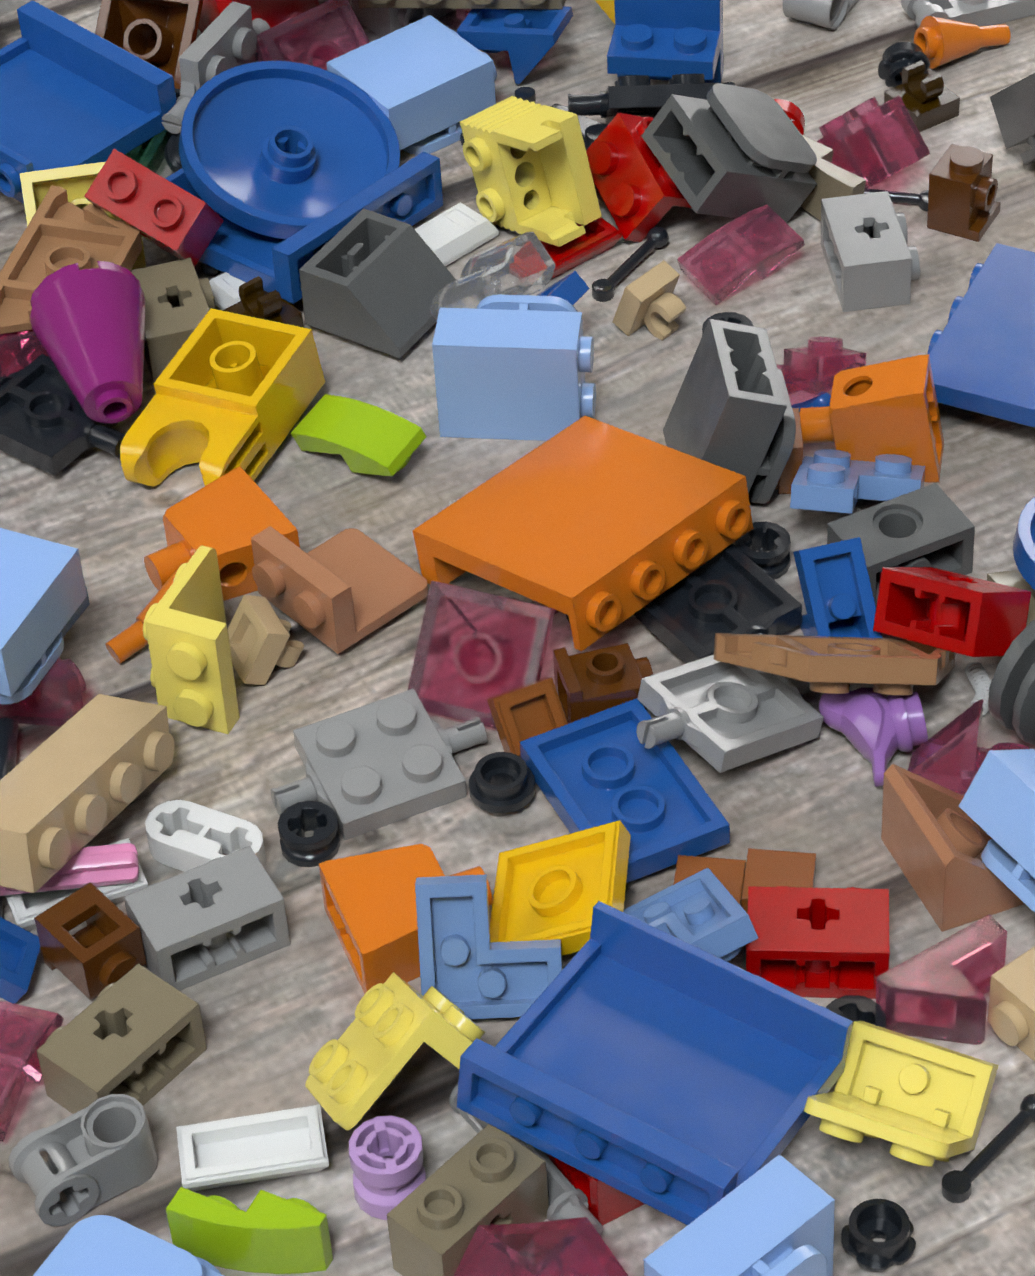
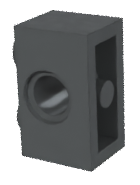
M936 483L827 523V544L860 537L875 606H877L882 567H934L962 575L972 573L975 526Z

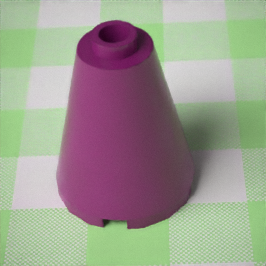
M97 261L99 268L83 270L79 269L78 263L67 265L47 276L32 293L30 300L32 307L30 314L31 326L86 415L97 422L118 423L132 416L142 403L145 296L140 281L127 268L112 262Z

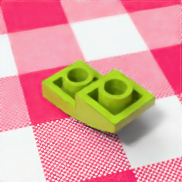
M325 394L291 432L301 451L339 454L353 473L391 477L409 463L412 453L427 437L421 427L390 411L359 400Z
M180 1187L166 1207L173 1245L208 1261L213 1266L252 1273L302 1274L326 1271L333 1261L327 1214L319 1212L313 1205L302 1199H285L260 1190L245 1212L221 1196L211 1195L206 1197Z

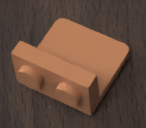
M271 526L251 537L255 564L252 568V575L258 586V593L266 597L269 602L337 654L414 606L428 595L427 580L355 528L343 530L308 553L304 552Z

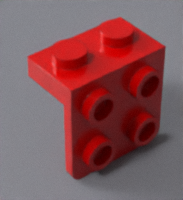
M618 113L590 145L586 153L593 182L616 225L622 232L623 238L628 241L641 242L647 236L649 230L656 226L672 206L692 207L641 137L654 118Z

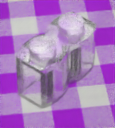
M526 232L471 257L465 264L460 279L446 284L437 292L432 301L430 313L437 321L440 307L476 309L481 300L491 295H532L542 290L549 283L556 264L535 233Z

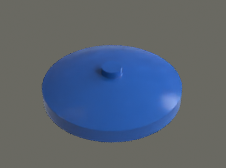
M290 61L247 63L223 71L208 80L196 91L189 101L184 112L179 137V156L182 168L191 186L201 199L213 210L234 224L262 235L280 239L289 238L394 171L400 164V148L395 129L390 119L365 91L330 71Z

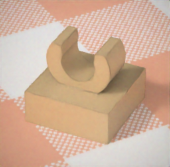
M663 260L630 283L624 289L612 322L627 336H630L646 325L654 337L662 341L678 330L679 325L674 320L686 311L685 304L679 297L673 294L680 274Z
M244 595L228 627L232 665L244 684L265 686L275 665L285 668L294 667L304 648V644L301 641L288 640L290 637L289 631L292 627L291 624L286 620L279 619L266 597Z

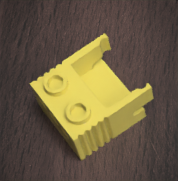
M511 96L460 121L465 141L463 153L467 163L472 168L478 191L476 203L482 216L493 225H498L501 228L504 227L507 230L510 229L513 232L516 231L519 234L561 247L584 235L586 232L583 225H587L602 217L577 114L547 105L541 106L539 103L535 104L534 102L523 101L522 98L517 99Z

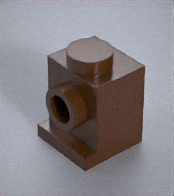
M955 144L949 146L929 173L927 228L976 242L980 241L999 214L1001 202L995 201L998 181L992 178L993 154L982 152L970 146Z
M628 643L570 656L565 647L553 650L555 687L568 724L636 699L642 678L653 675L648 658L641 657L635 659Z
M91 882L34 917L44 963L52 971L57 968L89 1000L97 997L109 984L120 980L137 964L141 966L146 965L140 927ZM86 921V927L73 935L69 933V931Z

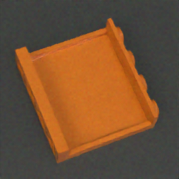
M583 416L415 528L413 535L421 573L427 580V584L441 589L467 571L569 616L574 648L582 652L752 530L753 523L746 476L591 417Z

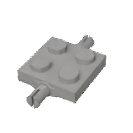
M232 1L179 57L181 72L180 96L177 98L176 104L162 117V120H164L162 124L168 132L172 134L180 133L185 109L193 95L204 83L223 71L256 62L255 53L257 52V47L270 36L271 32H269L270 26L266 21L260 18L252 21L251 6Z
M714 655L642 678L637 700L656 717L638 723L636 732L639 742L641 744L645 743V748L651 749L656 745L673 739L683 740L720 773L819 737L824 716L801 697L802 694L811 692L809 689L810 682L796 681L788 677L716 661L713 659Z
M413 688L293 730L295 748L306 767V778L278 788H272L271 797L279 815L286 808L303 801H317L330 806L336 813L338 829L345 841L465 798L466 780L453 759L452 753L486 743V730L478 716L443 729L430 718Z

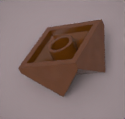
M101 0L95 34L172 75L175 89H180L181 72L179 57L196 40L204 0Z

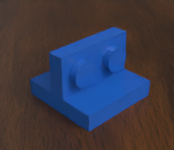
M614 0L615 28L607 53L608 74H617V77L648 75L653 80H670L672 75L696 73L704 74L705 83H721L724 72L723 0Z

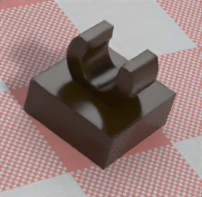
M922 61L907 66L902 70L903 84L884 91V109L916 134L959 116L960 97L944 86L943 78L940 74L933 76L928 73L925 74V63Z
M259 276L240 285L239 297L241 301L223 310L304 328L302 313L288 301L282 299L278 291L274 290L270 293L264 291L263 281Z

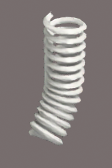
M972 662L965 668V673L975 691V696L970 704L975 712L980 713L976 716L981 717L986 715L989 710L987 702L989 700L991 680L982 663Z

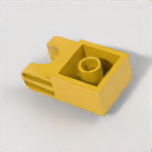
M210 308L154 382L156 394L122 440L120 460L126 480L154 487L160 485L176 469L184 465L199 463L205 486L240 466L254 481L325 383L312 329Z

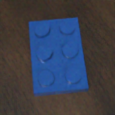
M637 698L520 742L521 758L532 771L535 782L570 834L621 820L631 834L626 883L677 864L678 855L698 856L730 843V824L671 743L667 741L647 749L645 748V743L641 744L639 742L636 732L638 723L643 720L652 719V717Z

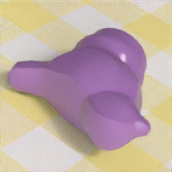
M861 687L853 691L849 690V693L845 694L824 693L820 698L819 712L824 716L823 722L830 728L842 732L861 755L871 763L875 787L883 786L884 772L887 770L888 763L897 750L910 752L913 750V746L928 743L924 713L917 692H913L912 695H888L885 697L880 693L874 692L873 688Z

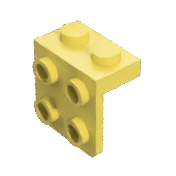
M202 545L188 563H183L178 568L173 584L159 603H154L148 609L143 623V636L149 645L152 664L151 684L156 689L158 705L167 707L168 718L191 726L229 734L240 718L217 552L214 548Z
M393 972L384 984L378 983L364 994L356 1007V1018L338 1040L332 1039L319 1049L309 1066L310 1075L306 1080L305 1086L334 1122L343 1129L350 1130L361 1120L423 1042L459 1069L460 1056L476 1038L480 1039L485 1031L435 987L431 986L422 995Z
M854 1021L844 1072L837 1080L834 1091L808 1096L804 1112L821 1118L819 1130L826 1134L857 1143H862L864 1136L881 1138L892 1142L889 1151L891 1155L911 1163L932 1167L934 1160L949 1162L950 1157L975 1149L999 1065L864 1021Z

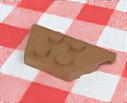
M51 185L0 271V334L32 330L30 322L32 309L30 300L32 293L47 276L64 266L78 263L79 269L83 270L99 268L97 261H107L131 271L142 251L140 231L123 221L109 218L105 211L92 204L87 205L82 210L68 202L67 190L60 186Z
M715 633L713 659L788 677L796 681L810 682L809 689L820 693L845 694L849 693L850 683L873 684V691L876 693L912 695L913 685H937L955 667L956 653L906 639Z

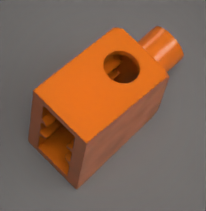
M929 354L842 370L834 376L829 406L800 409L799 415L803 444L835 442L836 450L849 452L851 460L875 462V457L882 454L907 456L912 459V465L925 466L924 482H939L944 438Z
M240 466L165 511L163 523L167 547L145 556L144 563L150 580L160 590L175 570H178L183 563L189 562L200 546L214 548L217 552L223 601L258 591V586L252 575V568L255 564L251 537L271 526L300 548L298 529Z
M415 844L319 863L325 911L364 994L378 983L384 984L393 972L407 983L420 977L415 882L418 877L445 876L431 848L424 844ZM480 866L449 876L484 875L485 873ZM487 880L488 906H491L493 903L490 885Z

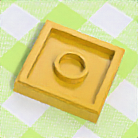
M621 820L500 852L490 918V942L561 939V954L563 956L579 952L590 939L593 907L598 901L623 912L631 834Z

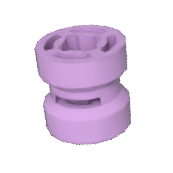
M395 1116L372 1118L363 1122L354 1130L349 1140V1158L354 1172L353 1187L355 1200L360 1209L371 1217L387 1220V1214L426 1180L425 1167L423 1166L422 1136L412 1123Z

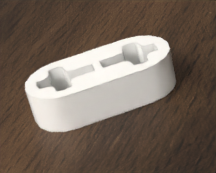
M184 800L164 802L149 812L146 818L145 825L150 853L156 861L166 866L186 872L215 858L223 857L250 846L263 867H266L262 832L256 825L247 820Z

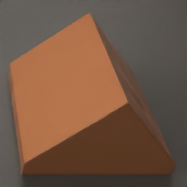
M892 764L884 772L881 839L941 932L1025 904L983 863L981 854L988 841L992 838L959 807L964 796Z

